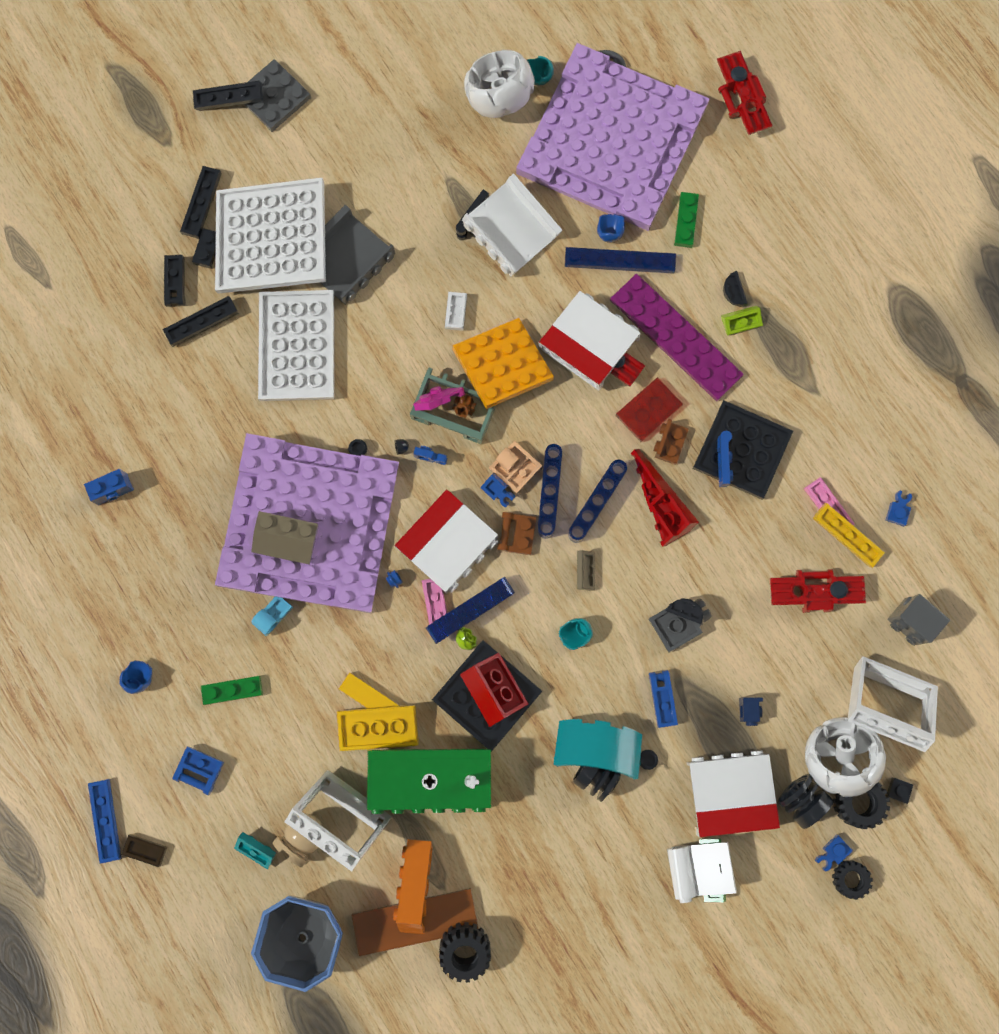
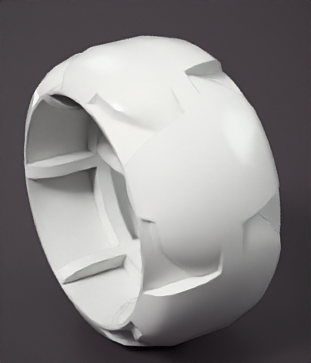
M513 50L495 51L485 54L473 63L465 75L464 90L470 105L480 115L488 118H500L511 113L513 114L526 105L530 94L534 91V76L528 61L520 53Z
M847 717L832 718L825 721L821 726L816 727L807 740L805 763L808 772L818 786L831 794L840 793L843 797L862 795L871 790L883 776L886 763L884 745L876 732L847 721ZM837 739L836 749L828 741ZM869 751L870 765L868 768H864L860 774L858 769L852 764L855 755ZM821 756H835L837 762L843 765L841 775L839 772L833 773L825 768L821 762Z

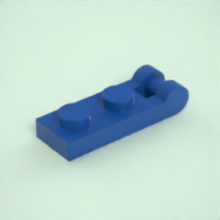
M723 431L717 438L719 487H728L730 482L733 481V471L730 470L729 464L732 463V452L729 451V441L732 439V434L729 431Z
M664 670L662 673L657 674L655 672L648 673L657 728L678 725L669 671ZM657 681H664V687H658Z

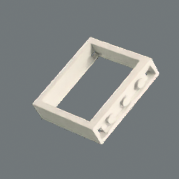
M862 656L854 667L847 721L926 752L935 742L938 686ZM864 676L922 699L921 729L861 705Z
M327 770L292 808L285 823L352 872L384 830L392 816L385 811L383 814H371V810H367V798ZM320 791L375 830L358 853L302 812Z

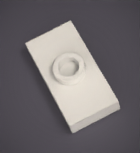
M448 292L445 329L464 330L467 293Z

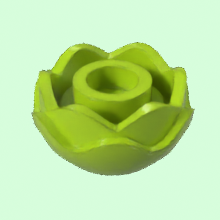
M460 628L456 633L458 646L463 650H472L476 647L477 638L472 635L471 629Z

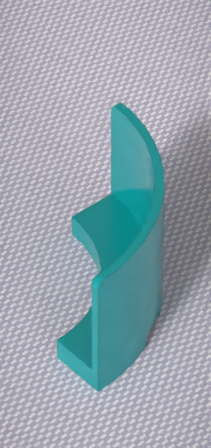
M582 719L560 720L553 764L557 767L587 766L601 768L626 775L634 780L638 779L642 734L625 726H622V729L611 727V722L595 720V724L582 723Z

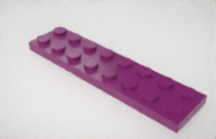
M637 273L610 298V301L716 402L744 375Z

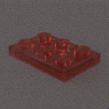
M657 377L618 411L615 416L642 442L682 407L683 403Z

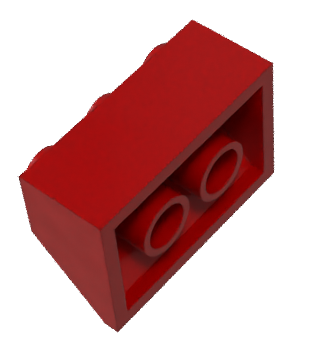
M499 653L479 662L460 674L489 727L528 705L527 700Z

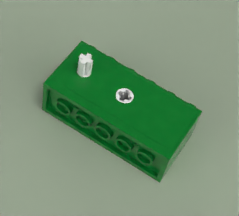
M490 749L367 750V810H371V814H383L384 810H391L393 814H402L404 810H411L412 813H425V809H431L433 813H445V809H452L454 813H464L466 809H472L474 812H486V808H491ZM428 776L433 779V781L429 782V785L424 782Z

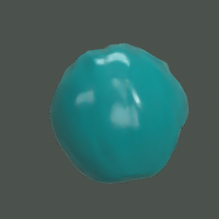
M538 56L535 59H527L534 76V85H545L552 79L554 69L552 62L548 58Z
M574 618L561 626L558 634L564 646L569 650H576L590 642L593 631L587 620Z

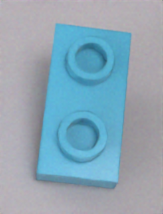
M274 597L265 609L260 610L253 617L251 622L265 636H268L290 612L293 606L284 598Z

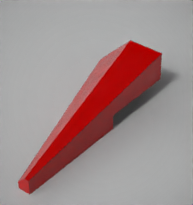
M634 449L631 452V456L635 458L638 467L636 471L641 476L643 482L641 486L650 513L654 515L656 521L655 528L659 531L662 539L660 543L664 547L686 535L699 521L641 450Z

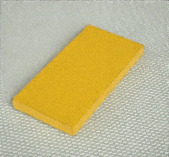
M415 705L337 711L340 751L419 745Z

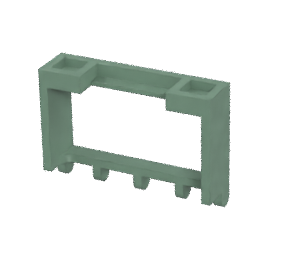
M429 367L415 402L426 393L430 381L450 388L463 387L466 394L477 398L480 397L476 391L464 387L466 380L462 379L460 385L447 381V373H444L442 379L431 375L433 368ZM414 405L410 412V417L412 420L426 425L433 423L463 434L464 439L482 444L496 405L489 408L480 432L421 410L415 411Z

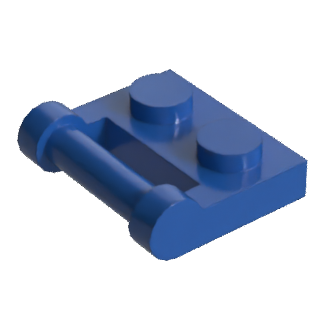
M187 746L172 779L200 789L209 796L224 762ZM185 768L208 778L207 783L184 774Z

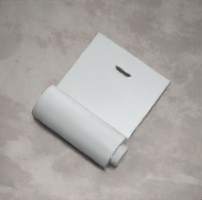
M728 842L667 848L675 899L679 900L680 903L691 902L693 897L700 895L737 893Z

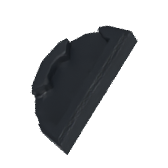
M735 271L725 280L723 293L727 301L732 305L747 307L748 303L738 272Z
M681 598L669 604L665 610L698 624H704L703 610L699 604L691 599Z

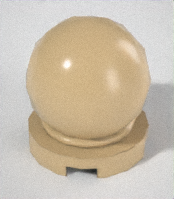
M306 814L323 827L322 822L317 817ZM289 825L285 828V835H278L272 843L279 852L283 849L290 855L288 860L301 868L309 862L307 854L314 853L319 848Z

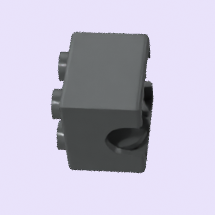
M917 594L913 598H905L889 616L888 621L891 623L892 629L897 632L901 631L906 636L905 639L915 646L932 643L950 622V619L921 594Z

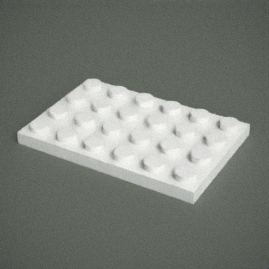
M334 291L259 292L258 400L334 399Z

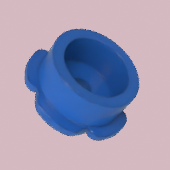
M395 570L392 572L388 571L387 582L391 587L399 588V585L403 583L401 577Z

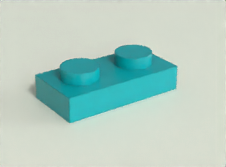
M244 832L240 834L234 847L235 850L266 869L271 866L276 852L269 846L263 845L255 840L254 837Z

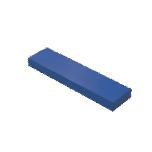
M110 779L88 783L99 864L120 860L122 858Z

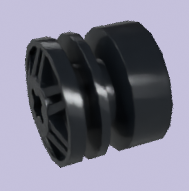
M580 766L572 783L583 790L589 784L593 785L590 795L594 796L600 790L597 800L602 802L614 790L621 774L601 768Z
M805 774L793 781L778 799V803L782 807L786 806L785 811L787 813L795 811L793 819L802 829H807L819 821L828 812L834 801L823 789L815 792L818 784L815 781L812 782V777L809 774Z

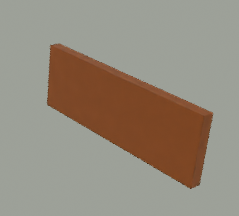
M471 888L425 898L427 911L426 916L422 917V924L425 927L424 934L403 933L399 931L396 921L393 920L394 908H398V904L353 913L352 920L359 956L442 939L444 932H448L450 926L455 928L456 923L465 925L464 922H469L470 926L474 923L477 924V929H479Z

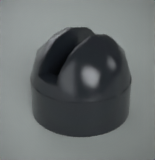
M404 439L394 440L397 455L406 453L409 448L408 442Z

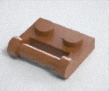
M502 512L503 525L500 544L497 545V550L531 556L536 517ZM511 520L516 521L513 546L507 545Z

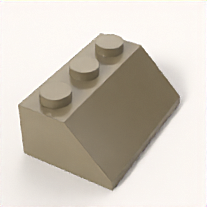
M259 511L254 528L251 553L310 565L318 532V524Z

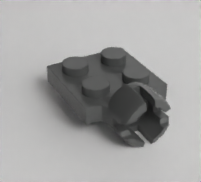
M697 599L694 601L697 604H699L701 608L706 606L705 602L702 599ZM666 609L648 619L668 653L703 633L700 629L701 624L666 612ZM709 609L703 611L704 622L711 618V612Z

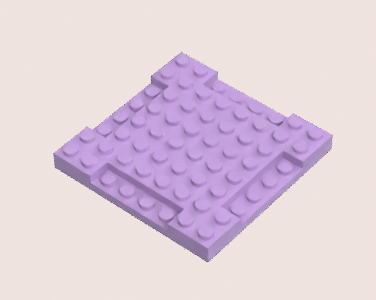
M577 43L533 137L531 136L516 167V174L607 214L621 215L624 217V221L649 231L710 98L679 85H676L674 88L610 61V56Z
M246 433L237 486L215 586L371 613L399 462L285 442V440ZM259 511L318 524V532L310 565L251 553L254 528Z

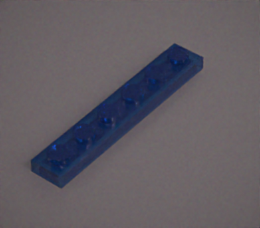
M566 247L564 267L674 274L676 253Z

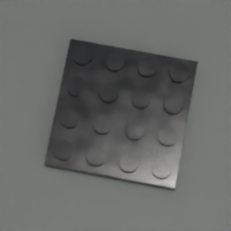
M723 400L692 469L719 480L717 438L723 431H729L732 434V439L729 441L732 463L729 464L730 470L733 471V481L729 485L763 500L793 430Z
M482 640L433 697L432 701L492 752L542 693V690L501 656L527 700L528 705L489 727L460 676L461 673L498 653Z

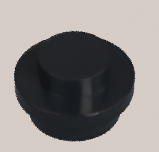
M355 439L349 444L348 451L352 455H365L367 453V445L363 440Z
M652 750L642 751L640 766L646 770L655 768L658 764L657 754Z

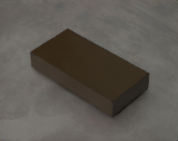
M130 834L127 837L121 855L161 867L167 846Z

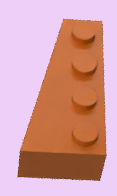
M407 839V846H403L402 858H405L404 866H400L399 879H402L401 887H397L396 899H399L398 908H394L393 920L396 921L400 932L424 934L425 927L422 924V917L426 916L427 911L425 896L428 895L429 879L427 877L430 876L432 841Z

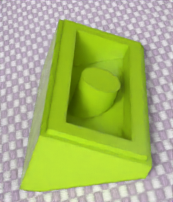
M758 306L721 315L727 335L763 326L761 310Z

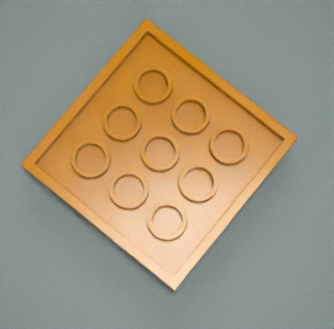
M520 318L452 345L456 357L486 409L551 382L554 379L552 372Z

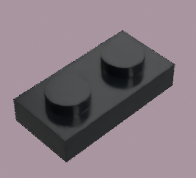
M203 228L192 263L211 269L216 255V231Z

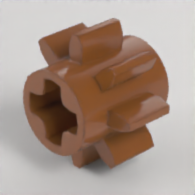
M463 395L461 398L456 396L452 409L455 410L457 416L466 418L468 414L470 416L473 415L477 403H474L472 396Z

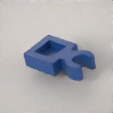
M426 446L415 447L413 454L416 459L446 465L447 455L434 453V451H431V448Z
M495 473L480 487L493 500L498 497L501 505L504 507L509 505L505 497H508L510 500L515 498L512 492L505 490L508 485Z
M900 490L895 494L897 502L890 503L885 521L904 527L907 524L911 507L906 506V504L911 501L912 494H908L906 499H902V491Z
M836 834L822 848L826 853L817 856L815 862L820 863L822 860H825L826 865L822 869L826 872L831 869L833 861L839 865L853 850Z

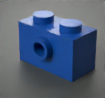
M117 469L84 484L90 501L97 505L116 500L119 496L134 490L128 474L121 469Z

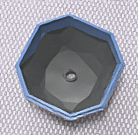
M288 896L263 911L251 955L265 981L306 992L332 976L343 932L329 905L301 897ZM300 934H304L306 936L305 941H302L300 939Z

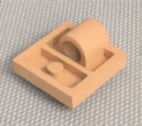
M514 441L498 455L496 461L489 467V470L503 480L515 494H518L542 468V465Z

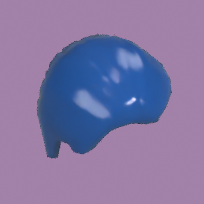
M615 214L600 216L597 225L599 237L607 243L618 241L623 236L625 230L624 217Z
M135 660L130 662L128 667L121 672L120 686L125 692L130 694L143 692L152 681L151 666L144 661Z

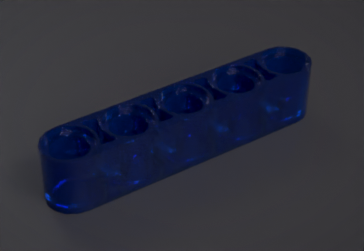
M557 444L548 445L544 457L537 529L539 536L544 539L553 536L556 526L562 449ZM554 450L559 455L556 458H551L548 453ZM554 469L557 474L551 477L547 475L546 471ZM551 487L555 490V493L547 495L545 489ZM545 506H551L553 508V512L551 514H545L543 512V508ZM547 524L551 526L552 530L549 533H544L541 527Z
M618 459L611 463L572 523L568 532V537L572 542L579 543L583 541L625 476L627 465L623 460ZM620 466L623 472L617 474L613 471V467ZM610 482L613 488L607 490L603 487V483ZM599 497L603 503L602 505H595L592 499ZM584 513H589L592 515L593 519L591 521H585L582 518V515ZM580 529L582 536L574 537L572 531Z
M503 577L428 625L426 630L435 644L515 594V591L506 577Z

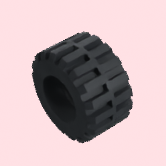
M878 782L871 790L866 792L870 799V805L865 813L857 814L852 806L853 797H843L840 793L835 794L836 799L833 798V803L836 804L834 810L839 813L837 816L848 825L861 829L876 828V824L881 825L883 823L882 818H887L888 815L885 812L886 810L890 811V806H887L890 798L885 796L887 791L881 788L882 785Z
M464 922L465 925L456 923V927L450 926L448 932L445 931L443 939L440 940V966L443 967L445 975L449 973V978L452 980L455 977L457 982L466 980V983H468L472 978L476 981L478 980V975L483 976L485 969L488 970L490 966L491 947L487 934H484L483 928L477 929V924L473 923L470 926L469 922ZM461 946H470L476 950V953L469 958H460L454 951Z

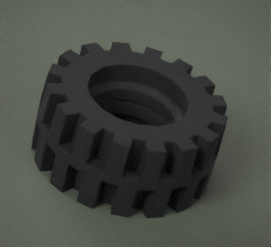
M845 860L833 870L835 874H832V878H834L832 882L836 887L835 889L841 895L849 899L858 900V898L862 899L865 897V894L868 895L870 893L868 890L869 888L872 889L873 885H871V882H873V878L870 877L871 873L867 870L866 866L853 860ZM850 871H855L860 876V882L855 888H848L845 884V876Z

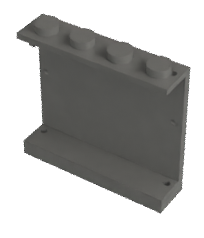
M344 205L325 225L326 282L320 283L326 289L333 290L334 296L346 305L349 301L354 300L357 292L361 288L364 289L369 284V280L374 275H378L382 267L394 258V246L392 244L390 246L385 244L352 215L351 209L348 206Z

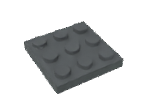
M273 59L248 81L259 80L262 82L263 101L246 103L244 105L273 132L311 99V95Z

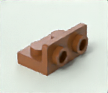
M668 419L666 424L662 423L659 434H662L660 441L657 440L653 451L656 454L654 458L676 465L689 429L671 423L672 420Z

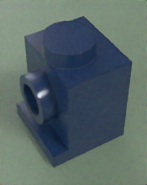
M739 698L740 722H746V726H758V722H760V718L763 716L762 706H759V702H763V698Z

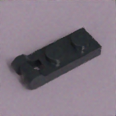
M483 189L466 213H471L489 197V193ZM463 217L456 225V235L459 240L467 238L468 230L464 227Z
M164 255V304L166 307L173 304L185 306V257L183 255ZM177 292V297H172V293Z

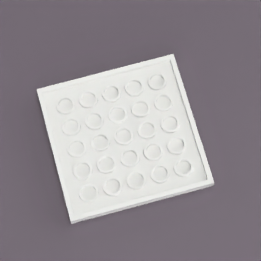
M323 178L216 190L215 291L218 294L326 282L325 195Z

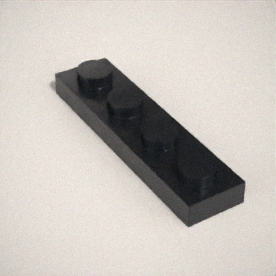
M259 80L193 90L194 109L197 111L263 101L262 82Z
M202 166L180 230L182 235L200 238L222 174L220 170Z
M227 296L164 328L163 331L170 345L174 347L239 313L231 297Z

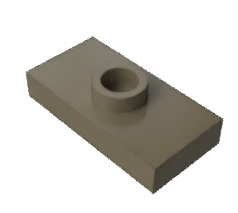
M577 551V589L595 591V552Z

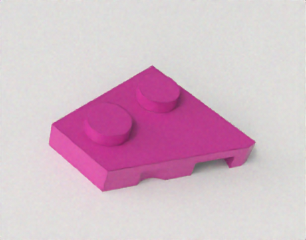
M437 386L431 388L429 393L420 396V399L413 403L415 411L432 410L450 402V396L461 397L465 395L463 387L441 388Z

